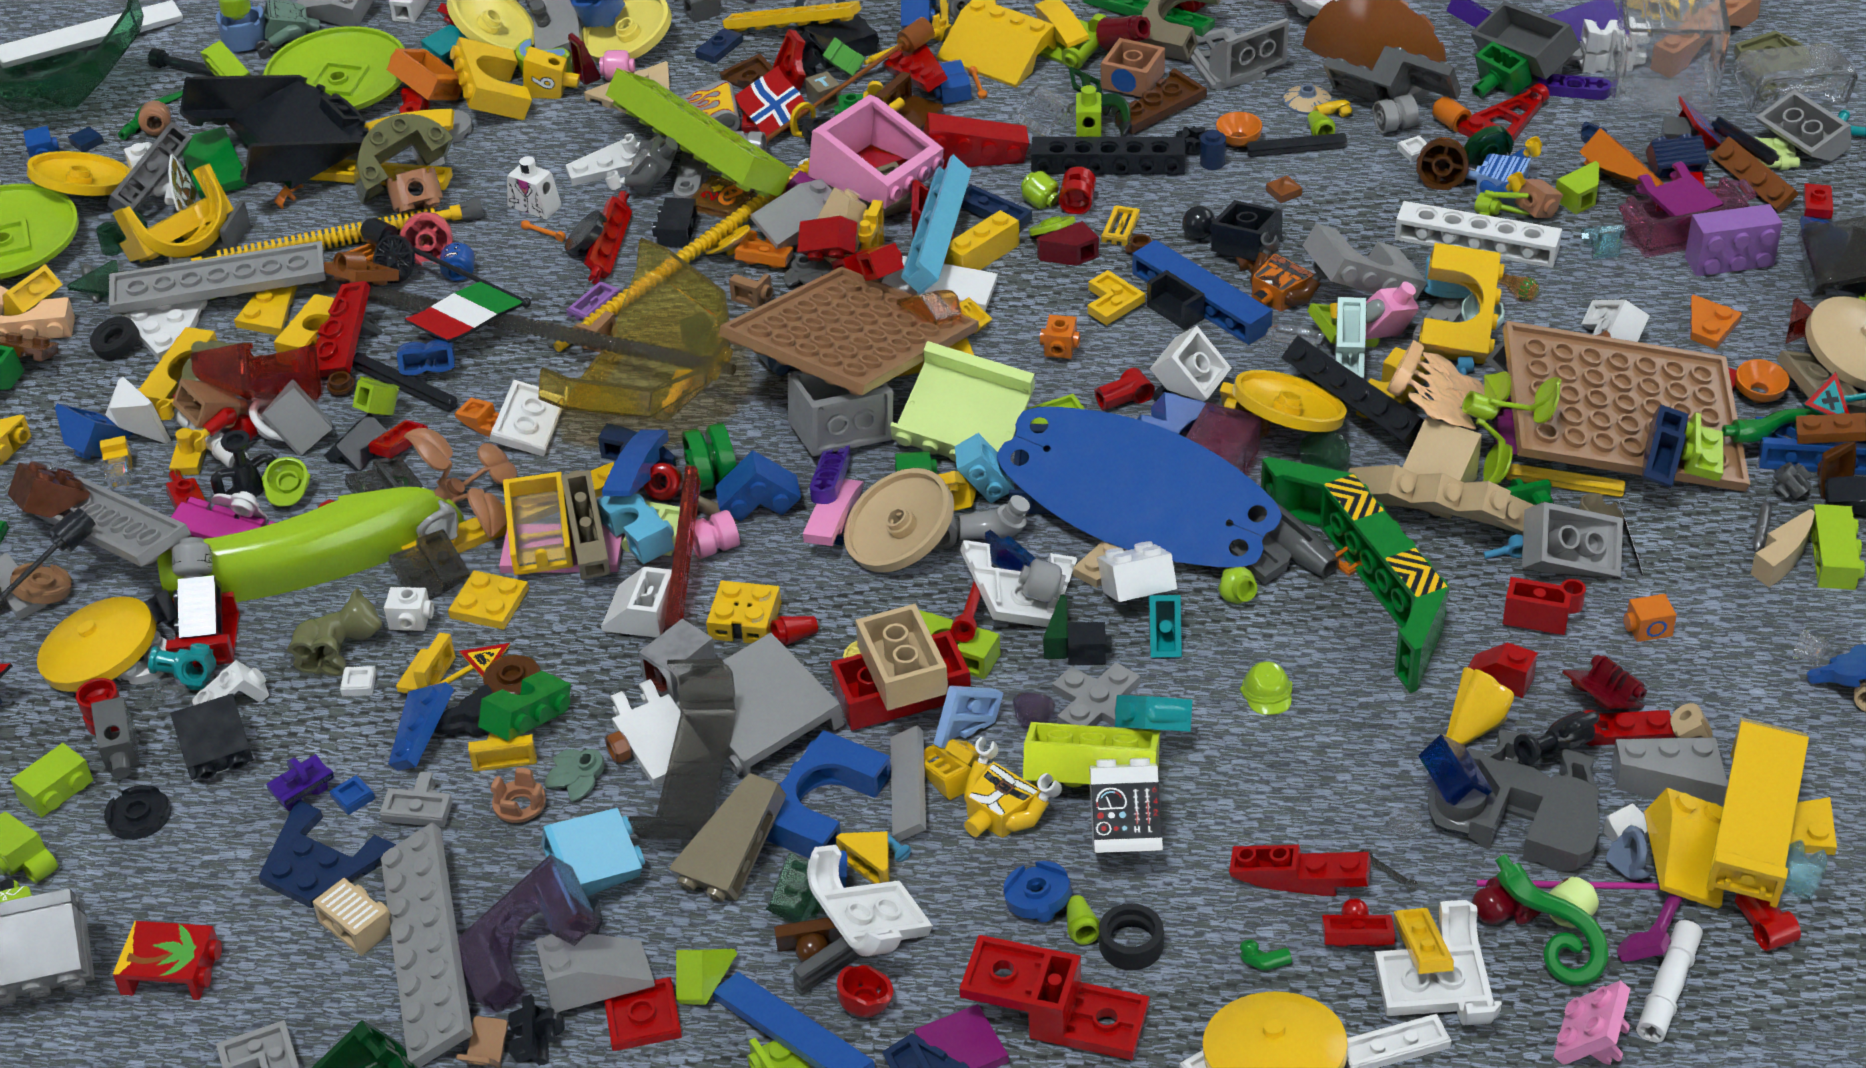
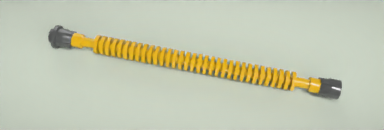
M479 198L469 199L465 202H460L458 205L449 206V209L436 212L434 207H430L431 213H436L445 220L452 219V221L463 219L464 221L483 218ZM410 211L411 217L415 215L414 211ZM405 212L403 213L404 218L401 217L400 213L397 214L396 220L394 215H390L391 221L385 216L384 222L395 226L401 232L402 227L410 217ZM360 221L357 222V228H355L354 223H350L351 229L348 228V224H345V230H342L340 225L337 226V232H335L334 227H331L332 233H329L328 228H325V234H322L320 229L317 230V236H315L314 231H311L312 237H309L308 232H305V238H302L300 233L297 234V240H295L294 235H290L292 241H289L288 236H285V242H282L280 237L277 238V244H275L274 239H271V245L266 240L264 241L265 246H262L261 242H257V248H255L254 243L250 244L251 249H248L247 244L244 245V250L241 249V246H237V252H235L234 247H231V253H228L226 248L223 249V255L221 250H216L217 256L208 258L322 241L323 248L326 250L325 244L328 245V249H331V243H334L336 248L339 247L338 242L340 241L342 246H346L345 240L348 241V245L352 244L351 239H354L355 244L359 243V237L361 242H365L360 232L362 226ZM202 256L194 258L186 257L173 259V257H168L169 263L164 264L170 265L182 262L202 260Z

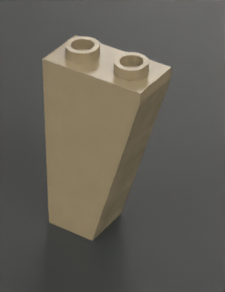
M576 470L569 474L561 475L581 580L610 575L609 560L591 471Z
M748 773L671 864L669 870L678 879L676 883L691 891H695L696 887L706 890V895L720 902H724L725 898L737 901L786 798V793L781 786L774 781Z

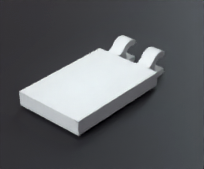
M651 679L639 684L640 689L644 693L640 696L645 704L637 708L631 709L622 691L610 696L615 704L612 709L616 714V717L612 718L613 727L616 731H621L630 743L631 754L654 787L712 762L710 752L671 696L667 694L660 697Z

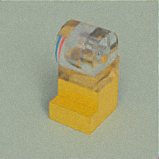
M126 436L101 440L100 449L109 489L133 485L132 455Z

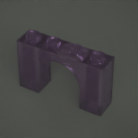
M550 854L458 937L462 967L478 1003L496 1012H502L524 992V988L512 963L511 952L516 934L521 926L533 915L542 912L552 934L573 946L578 944L599 925L598 919L572 866Z

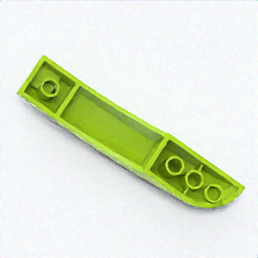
M397 487L341 495L334 502L277 523L239 533L204 539V543L209 544L212 548L213 569L211 574L207 576H215L222 585V593L234 592L236 602L274 596L336 580L402 556L401 547L419 540L416 533L417 527L428 516L439 510V500L455 508L458 524L464 522L465 519L458 506L449 498L444 500L436 496L433 490L420 487ZM168 549L158 556L157 563L162 590L166 589L173 601L174 590H178V579H183V577L176 576L173 573L172 549Z

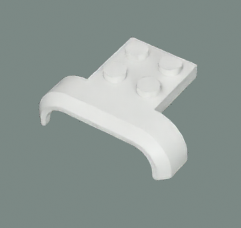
M836 845L814 848L807 868L810 889L846 942L857 954L872 956L891 953L898 947L901 940L929 936L933 925L900 881L844 888L839 878V861L842 856L839 848Z
M1467 900L1442 901L1439 907L1440 934L1454 960V971L1418 974L1407 949L1375 952L1374 962L1386 1016L1457 1011L1462 1025L1492 1023L1500 1013L1502 1003L1501 1001L1493 1000L1478 941L1477 906Z

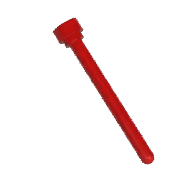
M975 581L972 583L963 613L955 617L950 629L953 638L959 642L972 640L977 630L974 616L981 593Z

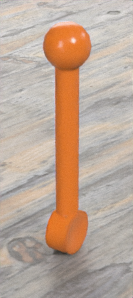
M971 66L968 72L974 78L978 89V98L985 99L987 98V91L983 90L977 75L978 69L975 66Z
M528 220L521 222V228L524 230L531 229L555 237L560 242L566 239V235L562 231L554 232L533 225Z

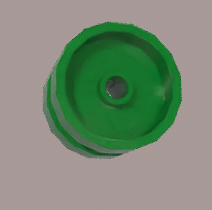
M723 422L708 425L705 431V438L697 428L682 432L685 462L696 492L701 493L712 490L715 482L714 475L719 483L737 466Z

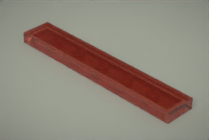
M685 466L665 619L666 631L678 621L684 619L701 485L696 466Z

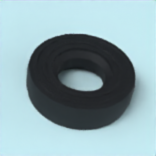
M116 316L105 320L96 327L91 334L90 345L100 358L115 360L128 354L137 345L140 333L130 318ZM123 332L118 340L106 344L112 336Z

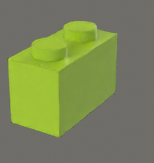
M61 743L10 779L18 800L40 818L57 809L63 802L94 781L87 761L64 743Z

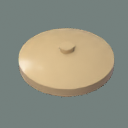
M1846 296L1828 298L1819 303L1807 319L1805 332L1809 347L1817 360L1829 372L1833 374L1836 371L1840 380L1866 390V301Z
M904 469L880 479L860 496L847 517L844 527V543L848 553L861 567L873 572H892L919 561L940 542L951 523L954 512L952 492L939 475L927 469Z

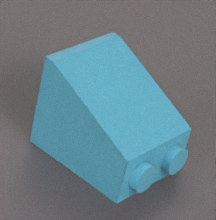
M618 807L543 827L541 846L563 901L566 896L584 898L641 875V865L645 864L644 856L638 845L633 846L629 835L633 834L631 824L626 815L621 817Z

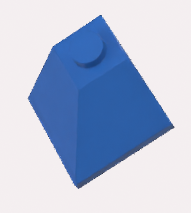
M56 404L55 411L64 444L75 449L74 454L85 459H90L91 456L102 457L100 449L101 440L126 436L127 439L133 435V432L119 428L108 417L96 411Z

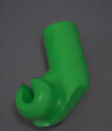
M1253 939L1245 940L1240 944L1241 953L1239 955L1242 961L1259 970L1268 971L1292 963L1291 953L1287 947L1264 952L1259 950V944Z

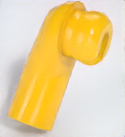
M1346 99L1329 101L1316 105L1313 108V111H1319L1325 116L1339 112L1341 117L1351 115L1353 110L1350 107L1351 103Z

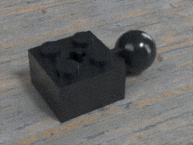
M1234 200L1215 218L1213 212L1207 207L1194 206L1184 214L1182 227L1184 232L1193 239L1201 240L1211 235L1212 252L1221 253L1226 257L1234 256L1255 262L1258 253L1264 249L1261 242L1263 233L1268 232L1270 236L1268 243L1274 240L1275 235L1279 241L1282 239L1283 210Z

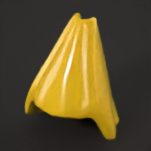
M1468 667L1463 668L1445 744L1458 749L1504 724L1507 720L1506 715L1514 701L1513 692L1483 671L1473 670Z

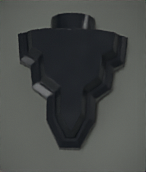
M488 684L478 687L477 690L473 691L472 695L460 700L458 706L445 710L434 732L439 734H457L466 731L471 734L485 732L489 734L490 732L478 727L481 700L493 693Z

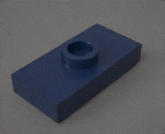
M726 28L721 29L695 50L696 58L716 64L743 42V34Z

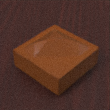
M1288 175L1266 183V191L1279 203H1284L1302 195V187Z

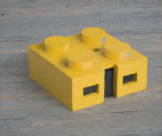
M721 580L706 621L708 635L713 637V640L733 641L736 638L743 639V643H754L771 633V621L776 620L781 606L780 586Z

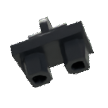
M807 30L800 36L805 41L802 54L803 70L807 71L810 77L817 74L815 66L821 63L823 59L820 52L812 48L818 43L816 35Z
M532 994L523 996L522 1008L508 1013L510 1029L516 1035L522 1034L521 1037L508 1041L509 1054L517 1063L532 1058L538 1066L548 1064V1042H553L555 1036L564 1031L565 1020L563 1016L555 1013L553 1008L543 1009L535 1005Z

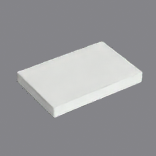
M513 380L490 434L489 441L544 456L565 406L567 395Z

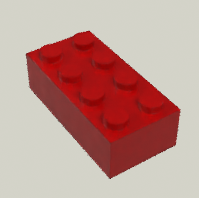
M948 630L931 635L947 666L948 688L949 686L971 687L970 671L951 631ZM861 654L830 662L833 690L851 731L944 706L947 694L887 711Z

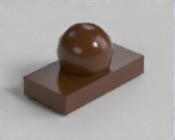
M829 917L774 927L777 952L795 949L796 955L801 962H804L842 937Z

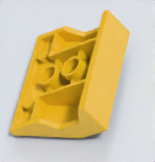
M971 0L960 11L936 58L942 62L961 59L965 70L968 71L971 66H975L978 69L977 74L1017 88L1033 72L1037 55L1045 47L1052 50L1056 48L1055 26L1052 23L985 0Z

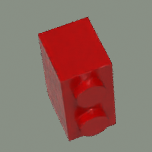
M843 216L800 221L797 252L808 256V260L823 261L824 257L841 259L846 254H854L857 222Z

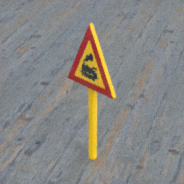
M510 643L460 650L459 653L470 665L439 683L447 682L449 684L473 669L483 678L486 668L503 656Z

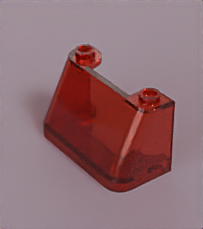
M239 343L191 353L192 371L200 381L249 401H273L291 380H294L312 400H317L321 394L316 346L299 347V349L254 356L250 349H253V343Z

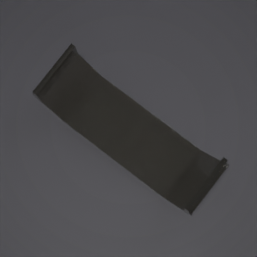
M680 659L667 661V665L677 678L681 714L656 817L629 816L628 821L633 826L634 833L639 839H693L715 813L722 783L723 768L728 757L737 712L734 702L733 672L722 659Z

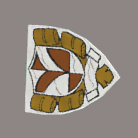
M170 154L169 183L156 186L153 190L157 197L165 195L164 202L166 205L171 206L175 204L176 210L181 211L195 203L197 191L173 154Z

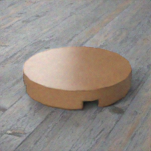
M33 563L23 564L15 568L12 576H10V585ZM42 563L12 591L15 596L24 601L50 604L67 598L71 592L72 580L68 572L61 567L52 564L50 568L42 567Z

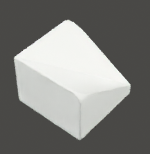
M1633 803L1607 816L1603 833L1612 842L1616 841L1630 825L1641 828L1644 831L1646 844L1650 842L1645 815Z

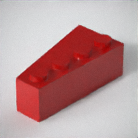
M928 112L923 130L927 136L944 148V165L942 169H946L949 158L953 154L967 167L1024 163L1029 146L1027 126Z

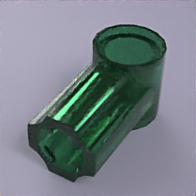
M133 211L147 229L146 220L143 219L140 213ZM105 222L98 225L96 232L102 254L114 256L122 253L123 249L119 243L127 240L118 222Z

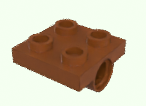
M338 252L335 254L333 262H324L325 273L334 275V280L350 281V283L366 281L375 285H387L388 281H399V270L367 261L362 252Z

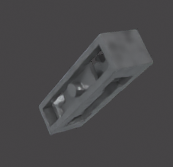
M171 121L113 191L107 205L115 211L130 206L135 213L151 194L153 188L169 172L170 154H173L178 160L189 147L193 136Z

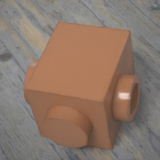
M1525 179L1526 183L1521 186L1519 193H1528L1529 197L1516 198L1514 203L1535 218L1553 217L1559 208L1563 194L1542 179Z

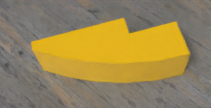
M1044 0L1034 4L1038 19L1054 24L1056 41L1065 47L1070 48L1090 39L1083 25L1063 1Z

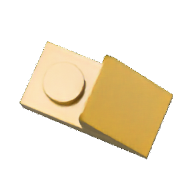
M959 471L937 474L952 492L954 511L969 508L973 505L977 489Z

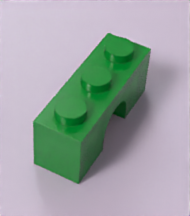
M541 670L522 679L520 695L512 694L503 689L492 693L481 700L478 727L509 741L565 713L571 702V683Z

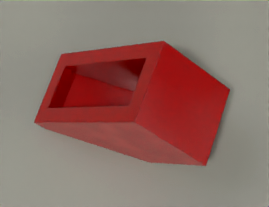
M1507 642L1475 654L1468 668L1478 669L1491 675L1499 684L1509 688L1514 696L1524 698L1535 676L1538 652Z

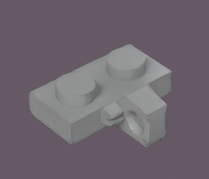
M420 772L414 788H408V790L388 788L380 810L381 821L423 826L433 822L438 827H445L453 803L451 794L437 793V790H434L436 783L433 781V773Z

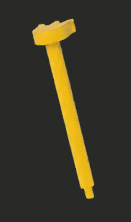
M939 14L932 16V26L935 31L934 38L938 41L945 40L952 25H945V18L940 19ZM895 46L869 56L863 62L864 65L871 64Z

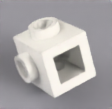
M390 587L384 606L389 630L425 631L428 619H431L434 613V604L432 600H429L426 588Z

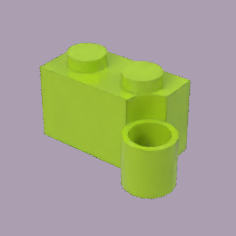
M6 811L0 814L1 875L7 873L9 876H12L22 869L26 876L33 883L37 884L59 868L56 859L45 848L37 832Z

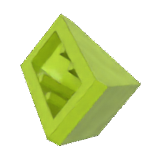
M676 950V1000L678 1003L706 1005L738 954L736 950Z

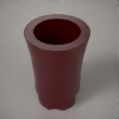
M1141 15L1117 18L1104 17L1097 24V40L1104 50L1110 51L1119 38L1137 42L1148 38L1151 24L1147 17H1142Z

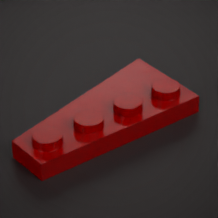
M366 281L341 285L328 310L330 314L328 321L321 324L317 332L320 336L315 346H310L306 354L308 360L305 366H300L296 373L300 379L327 377L338 371L350 373L371 288Z

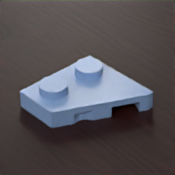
M949 686L933 744L940 748H945L949 739L952 740L958 736L966 738L974 734L978 729H984L994 724L1003 692L993 688Z

